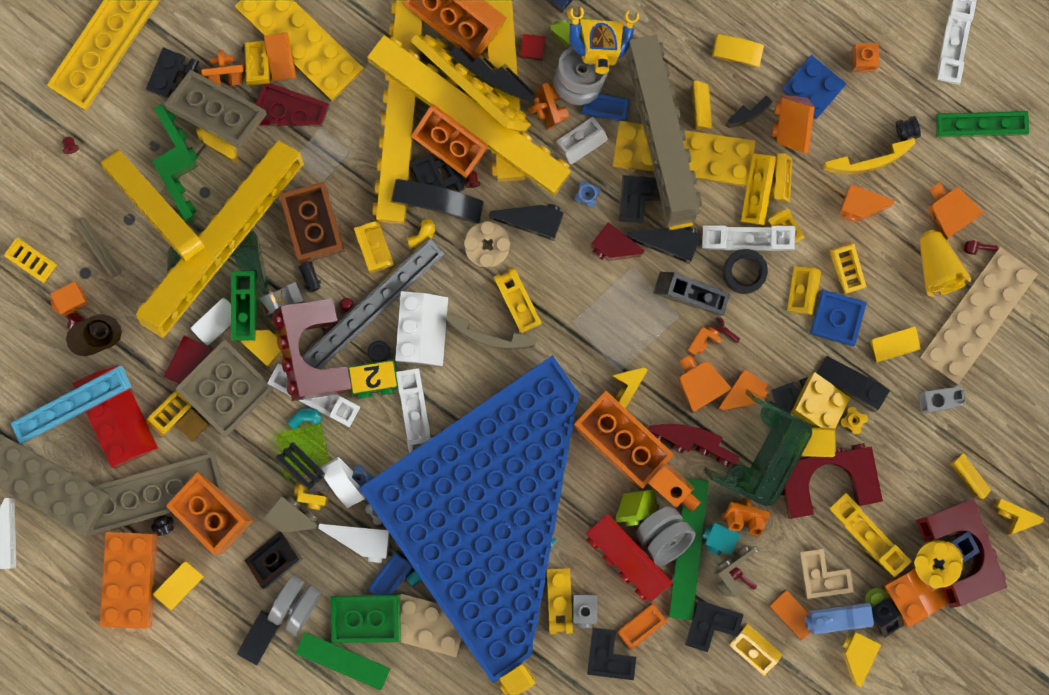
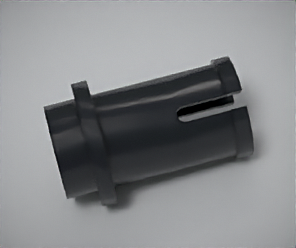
M306 262L299 265L298 268L305 283L304 289H307L308 293L319 290L322 282L317 278L313 263Z

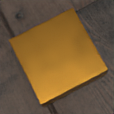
M191 409L175 426L194 442L209 424Z

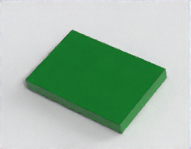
M400 595L331 596V643L401 642Z

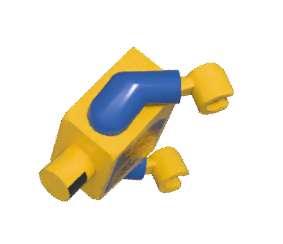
M578 7L577 17L573 15V8H569L567 16L572 20V23L569 24L570 44L578 55H581L582 61L585 64H595L596 73H608L609 65H615L617 59L623 57L628 50L629 40L632 39L634 33L633 23L638 21L639 13L636 12L634 21H631L628 18V10L624 14V20L627 23L626 26H623V22L581 19L584 15L582 7Z

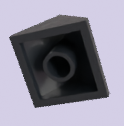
M280 531L244 561L260 587L267 589L301 562L303 558Z

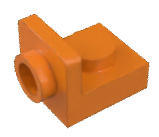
M709 326L707 329L702 327L686 352L693 357L697 352L702 354L708 345V342L705 341L706 338L718 345L722 340L718 337L720 333Z

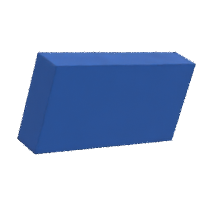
M599 94L597 99L591 103L582 105L581 115L626 122L630 99Z
M395 552L367 590L374 595H393L413 566Z

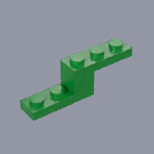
M161 103L154 107V110L173 141L175 148L152 160V163L185 221L191 223L196 220L194 213L197 210L191 200L186 201L182 194L186 191L180 180L175 181V179L199 167L195 161L199 158L193 147L188 148L184 142L188 138L183 129L175 126L173 122L176 120L174 113L166 110Z

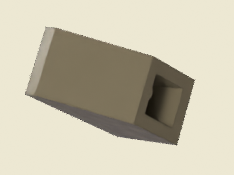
M281 496L264 517L282 533L319 528V524L316 522L318 518L308 510L306 513L298 508L300 503L291 496L288 498Z

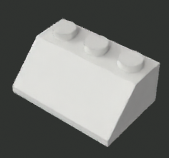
M401 291L395 358L397 363L443 366L448 297Z

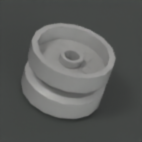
M571 46L560 56L553 74L552 84L555 92L561 99L570 104L584 105L597 99L608 73H596L595 64H585L582 61L581 55H578Z
M668 506L649 516L639 526L634 538L643 550H647L649 558L656 565L661 566L668 564L683 554L694 541L696 534L687 522H683V518L676 508Z
M293 575L278 594L267 620L280 625L290 615L286 623V631L297 636L314 610L322 591L311 585L307 587L301 596L304 580Z

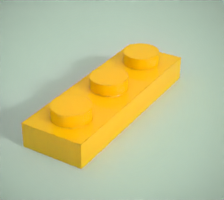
M752 153L741 222L765 225L776 161L775 156Z

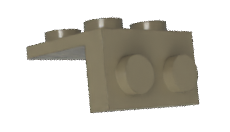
M745 545L735 552L736 558L733 560L726 559L716 566L718 571L713 574L719 581L716 585L723 595L736 597L743 592L729 572L759 551L756 546L750 547Z

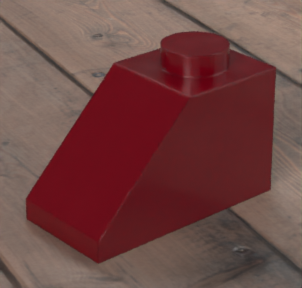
M609 222L591 243L592 253L601 260L604 258L608 261L641 257L645 251Z

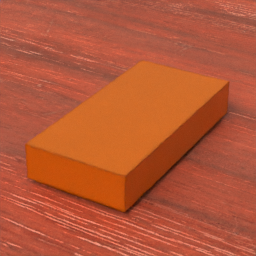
M288 32L264 36L272 81L296 78Z
M787 590L769 605L801 641L811 632L807 630L805 625V616H808V612Z
M651 603L616 632L629 649L632 650L665 624L667 620L654 603Z

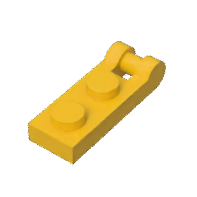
M512 267L503 275L497 274L493 276L520 333L523 334L542 325L516 269ZM513 280L515 286L507 289L505 283Z
M570 568L547 569L549 634L557 635V632L573 634ZM556 616H565V623H556Z

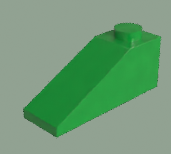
M231 271V341H255L258 304V275L255 271Z

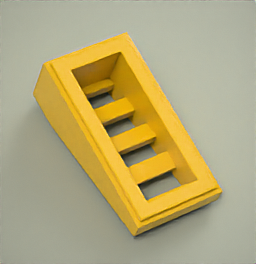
M18 237L4 254L7 259L44 284L58 266ZM23 246V247H24L23 250L20 252V254L18 255V257L15 258V255H16L17 252L20 250V248ZM30 251L32 254L30 255V257L28 258V260L25 262V264H23V263H22L23 259L25 258V256H26V255L28 254V252ZM39 257L40 260L37 262L35 267L31 269L30 266L33 264L35 259ZM46 262L48 264L47 267L44 269L42 274L39 275L37 272Z
M848 242L829 248L831 259L844 294L867 287L855 244ZM848 251L849 255L839 257L840 253ZM849 260L852 261V264L842 267L841 263ZM855 270V273L846 276L844 274L846 271ZM858 278V282L847 285L848 280Z
M175 390L147 418L146 423L163 438L193 406ZM177 396L187 404L185 407L175 400ZM170 403L180 411L178 414L169 407ZM164 410L173 418L171 421L162 413ZM158 417L166 426L163 427L155 419Z

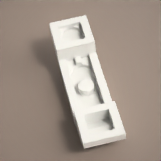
M952 0L940 52L937 80L960 85L965 63L963 60L977 0Z
M703 225L702 249L738 251L742 249L754 251L795 250L796 227Z
M278 363L267 384L289 395L286 388L288 382L287 374L283 371L282 365ZM337 394L299 400L348 427L351 426L360 409V406Z
M419 368L396 372L409 453L431 439Z

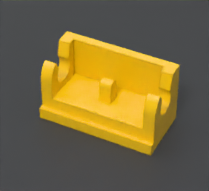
M374 221L354 228L370 274L394 266L379 222L376 223Z

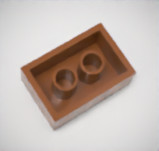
M325 182L279 194L296 256L300 264L345 252Z

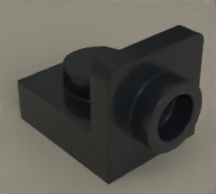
M888 598L871 608L873 619L876 621L879 632L884 638L904 626L900 613Z

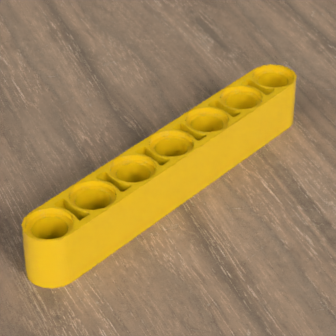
M117 149L100 162L111 179L185 262L205 248L199 237L120 149Z

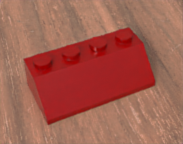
M118 366L95 372L72 384L76 389ZM131 388L85 411L111 468H119L159 449Z
M605 514L586 533L589 536L586 541L595 550L599 547L605 553L602 558L611 567L615 564L621 570L618 575L627 584L632 582L637 587L634 592L643 601L648 599L652 602L673 584L608 514Z

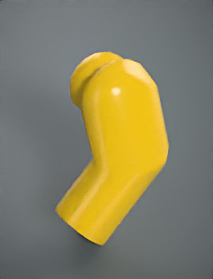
M424 219L421 222L418 235L407 238L410 249L417 247L428 236L432 239L435 232V224L431 219Z

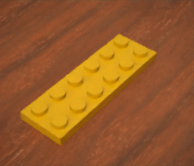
M103 0L47 86L87 112L161 0Z
M240 0L235 5V8L264 36L288 32L294 65L332 102L364 71V68L294 0Z
M415 34L410 42L505 128L526 131L531 123L525 119L526 114L518 108L514 109L510 105L511 101L506 96L498 95L494 91V86L482 80L450 54L451 51L447 49L448 44L438 37L434 39L429 35L421 36Z
M619 121L613 167L654 173L642 124ZM684 130L686 141H683L684 147L689 149L691 155L690 171L694 170L697 180L747 187L755 140Z

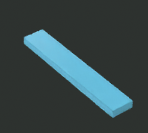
M118 366L11 422V426L19 444H22L132 388L123 366Z

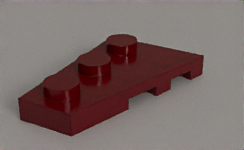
M271 83L263 84L256 105L264 109L267 115L258 126L322 127L330 105L329 103Z

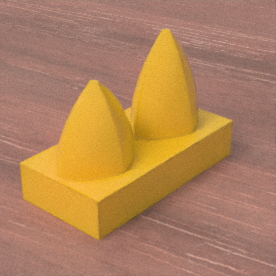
M786 153L777 154L773 177H776V180H772L769 196L770 199L777 200L780 203H790L792 157Z

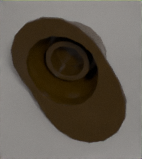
M103 314L93 315L70 328L66 336L67 347L78 356L94 355L118 343L122 334L121 326L111 316Z

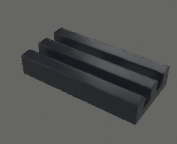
M294 442L276 456V460L307 491L325 477V473ZM291 452H294L317 476L315 477ZM288 457L311 482L308 483L284 458Z

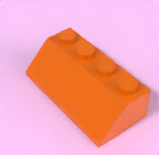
M405 0L403 4L455 46L460 44L474 59L480 56L507 19L485 0Z
M607 391L573 425V428L639 491L674 456L661 441Z

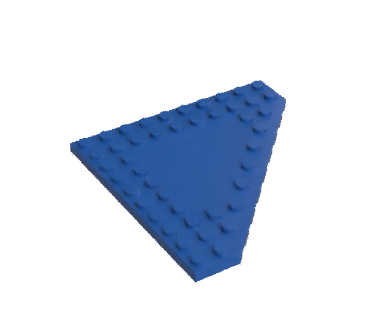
M553 355L359 488L492 683L532 655L534 635L537 628L540 602L543 595L546 569L549 562L552 536L555 529L556 514L561 496L576 404L579 397L578 391Z

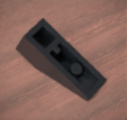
M548 203L547 206L535 205L490 211L489 219L555 241L564 212L560 211V207Z
M691 227L674 230L664 228L629 231L627 233V237L633 242L688 264L692 261L701 235L697 234L698 231Z
M660 272L653 293L666 299L724 316L730 296L729 293L675 272Z
M826 356L816 372L853 400L873 412L879 410L890 392L889 389L829 356Z

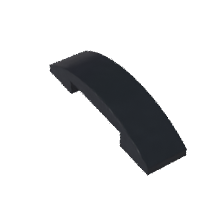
M400 179L395 180L391 198L393 203L409 207L416 206L456 216L457 219L477 224L480 223L484 203L480 199L463 193Z

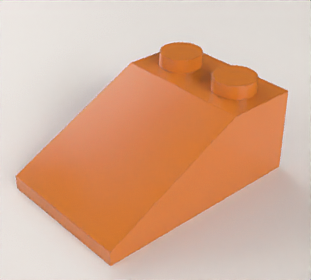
M780 95V101L776 100L774 114H778L777 123H773L771 136L775 137L777 144L802 153H809L815 108L809 98Z
M196 472L166 505L213 555L224 554L254 521L239 504L199 472Z
M915 566L881 585L891 603L900 613L905 627L918 623L948 604L942 587L932 588L919 578Z

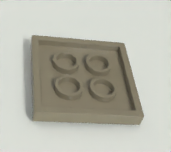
M224 339L175 389L226 437L274 387L267 384L268 381Z

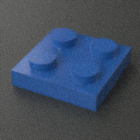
M811 55L781 91L788 96L809 98L815 107L813 118L817 120L847 83Z

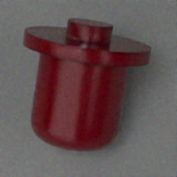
M65 137L62 140L64 154H72L79 150L72 137Z
M472 171L466 178V183L464 184L466 188H476L481 185L476 172Z
M343 298L339 302V310L345 314L354 305V302L350 298Z
M75 313L68 314L67 328L70 330L73 325L83 321V317Z

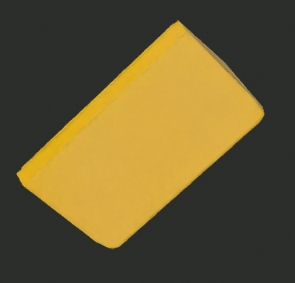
M694 81L691 86L694 128L696 130L712 129L709 86L706 83Z
M794 266L787 311L806 315L815 314L821 270L814 267Z
M916 326L869 341L876 363L920 350Z
M788 427L789 456H835V428Z
M963 453L951 461L950 465L975 499L983 500L986 498L991 489L966 455Z
M184 561L153 593V596L172 611L204 576L189 561Z
M746 624L738 633V636L729 644L731 648L764 676L779 662L782 656L779 650L749 624Z

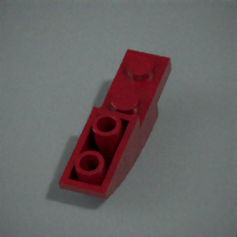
M680 424L651 425L648 428L659 441L663 442L665 440L671 443L670 448L681 454L684 451L689 452L692 446L695 445L697 452L708 456L709 453L716 456V461L726 467L729 464L736 465L740 457L719 446L723 437L701 428Z

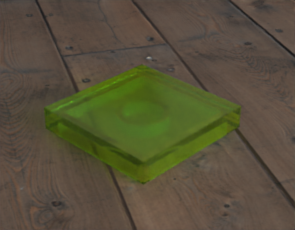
M321 423L276 434L280 454L294 442L319 468L330 461ZM291 452L312 474H314V472L294 452ZM288 457L284 458L301 476H305ZM283 467L285 479L288 480L294 478Z

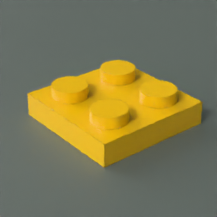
M813 372L809 374L791 412L814 428H836L851 397Z

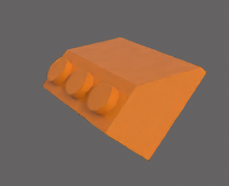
M434 104L430 106L411 135L413 139L466 178L477 166L489 147L487 143Z

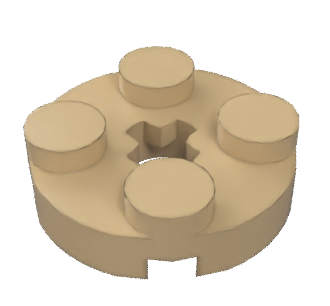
M489 221L473 226L467 233L464 242L468 259L478 267H497L509 255L510 241L507 232L500 225ZM483 240L493 241L491 244L493 249L491 251L489 249H482Z

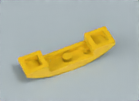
M913 138L892 144L888 148L889 155L850 165L848 156L827 161L822 167L824 171L844 175L872 172L886 167L901 158L916 142Z
M847 493L829 508L847 531L894 578L912 562L863 513L862 509Z

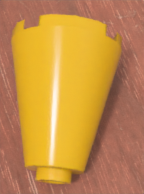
M929 230L923 233V237L919 241L927 295L934 297V292L939 291L941 295H945L966 286L964 281H971L970 274L943 234L936 232V230Z

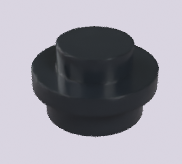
M375 341L369 345L367 354L369 359L376 363L387 361L391 351L387 343Z
M163 515L156 518L151 526L152 531L157 536H163L174 529V520L172 517Z

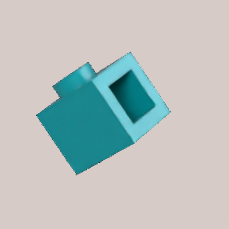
M712 523L711 526H706L702 538L705 539L704 545L709 546L707 551L720 556L721 552L732 555L740 533L729 530L717 523Z

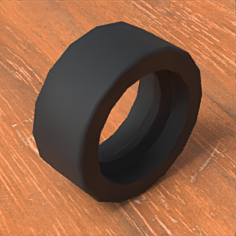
M750 249L738 250L731 254L723 268V277L727 286L740 294H749L758 290L766 281L768 275L767 263L763 256L757 251ZM748 258L757 264L759 275L754 283L742 285L734 280L732 267L739 259Z

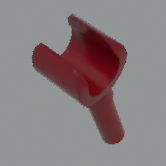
M971 240L966 242L963 251L976 255L978 249L997 251L998 246Z
M716 317V320L721 322L722 326L715 328L711 325V328L719 333L726 334L738 343L740 338L725 327L722 318Z
M735 567L729 572L735 581L739 578L753 590L757 588V585L749 580L739 568Z

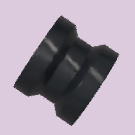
M911 116L905 121L901 119L896 121V130L901 142L909 138L917 139L921 137L920 126L915 116Z

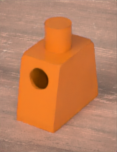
M939 182L929 189L936 202L928 207V211L938 232H941L945 239H948L984 214L959 187L948 193Z
M691 354L679 361L686 373L680 376L678 380L692 413L731 390L729 384L708 361L698 365Z
M669 462L648 482L676 508L682 503L692 513L701 503L691 494L695 487ZM675 487L681 488L682 495L675 493Z

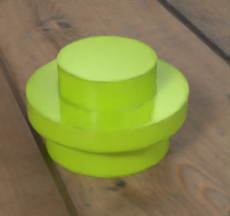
M873 588L866 593L865 603H870L872 608L888 598V595L880 588Z

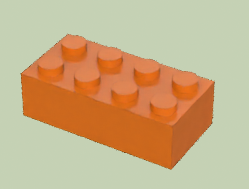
M105 533L100 627L152 628L157 534Z

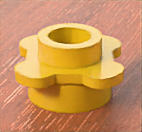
M850 407L840 423L842 427L852 430L853 434H859L863 424L868 421V416L859 413L855 407Z

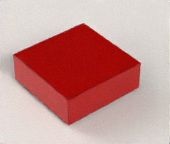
M523 34L520 58L543 61L546 37Z

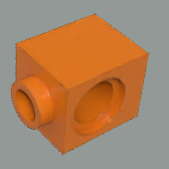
M856 43L851 50L852 72H875L879 67V43Z
M76 281L50 293L53 299L50 301L52 308L56 313H60L65 317L90 304L81 285Z

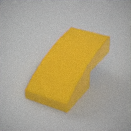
M716 34L711 57L757 68L760 67L764 45L737 37Z

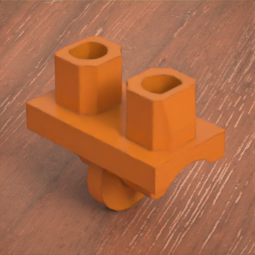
M223 49L218 50V57L210 58L211 64H219L220 67L201 69L202 76L222 86L220 74H228L230 86L243 84L245 64L226 66V63L234 62V56H225Z
M545 83L541 85V88L535 90V94L538 97L533 101L534 106L528 110L530 114H537L539 120L544 119L547 130L554 128L569 117L565 106L556 108L555 101L561 98L555 92L553 86Z
M743 498L741 503L731 502L727 511L721 515L722 521L728 523L729 530L737 532L745 526L749 527L750 535L759 537L764 531L765 523L770 518V512L751 506V499Z

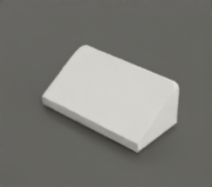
M591 117L555 141L567 161L573 164L605 143L608 138L604 129L594 117Z
M223 297L190 328L207 346L211 345L231 326V303Z

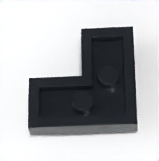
M622 175L619 221L643 223L645 200L661 201L656 178Z
M698 600L685 645L708 652L714 630L737 637L744 614Z
M592 627L587 675L634 681L637 657L613 654L616 630Z

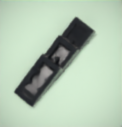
M460 44L455 46L450 52L464 67L488 84L529 102H533L538 97L506 64L497 69L483 54L474 59Z

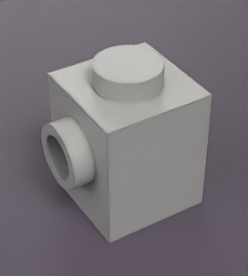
M573 594V623H578V628H592V624H597V595Z

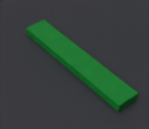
M686 478L695 487L691 494L701 503L692 513L682 504L681 516L683 522H687L696 535L689 548L675 560L669 618L693 620L709 481Z

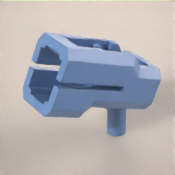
M865 602L809 610L808 616H805V625L807 630L811 631V634L873 627L874 625L871 605Z

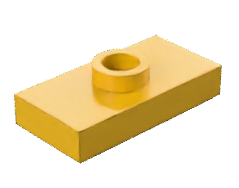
M265 41L244 42L247 85L270 83L269 60Z

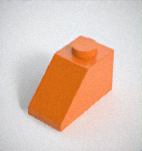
M851 184L847 188L839 214L843 215V219L855 223L856 220L862 221L890 208L895 200Z
M744 369L717 409L726 411L752 406L757 401L762 403L768 394V391L765 390L768 384Z

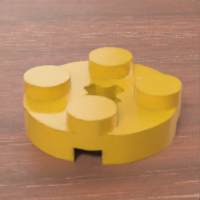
M931 540L925 543L919 549L914 561L919 578L932 588L952 585L958 580L963 569V557L960 550L948 541ZM935 558L945 561L943 564L944 569L933 566Z

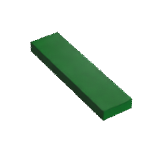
M1028 111L941 113L935 115L936 138L1029 134Z
M304 632L295 653L378 690H382L391 669L307 632Z

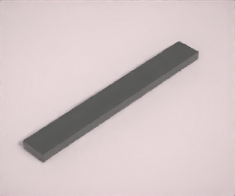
M429 236L424 239L341 316L337 322L300 354L302 359L313 368H323L401 295V291L407 290L444 255L441 249Z

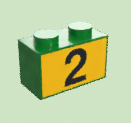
M394 360L348 367L352 395L358 396V399L371 398V393L381 392V396L395 394L396 389H399Z

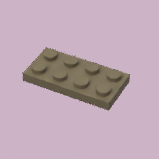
M192 70L188 72L164 104L166 110L241 150L267 115L266 111L261 107Z

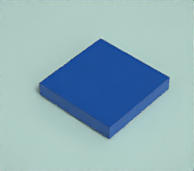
M822 289L809 334L854 347L867 302Z

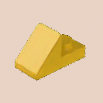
M640 368L612 375L611 378L627 386L626 390L621 388L615 398L625 409L648 369Z
M1002 498L996 499L993 508L999 510L997 514L1007 519L1014 517L1007 534L1017 533L1043 523L1044 520L1043 517Z

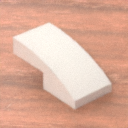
M339 457L320 467L325 473V480L347 508L365 499V496L359 489L361 486L352 478L353 471Z

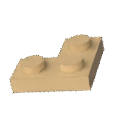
M824 549L799 552L806 599L854 592L850 569L827 572Z

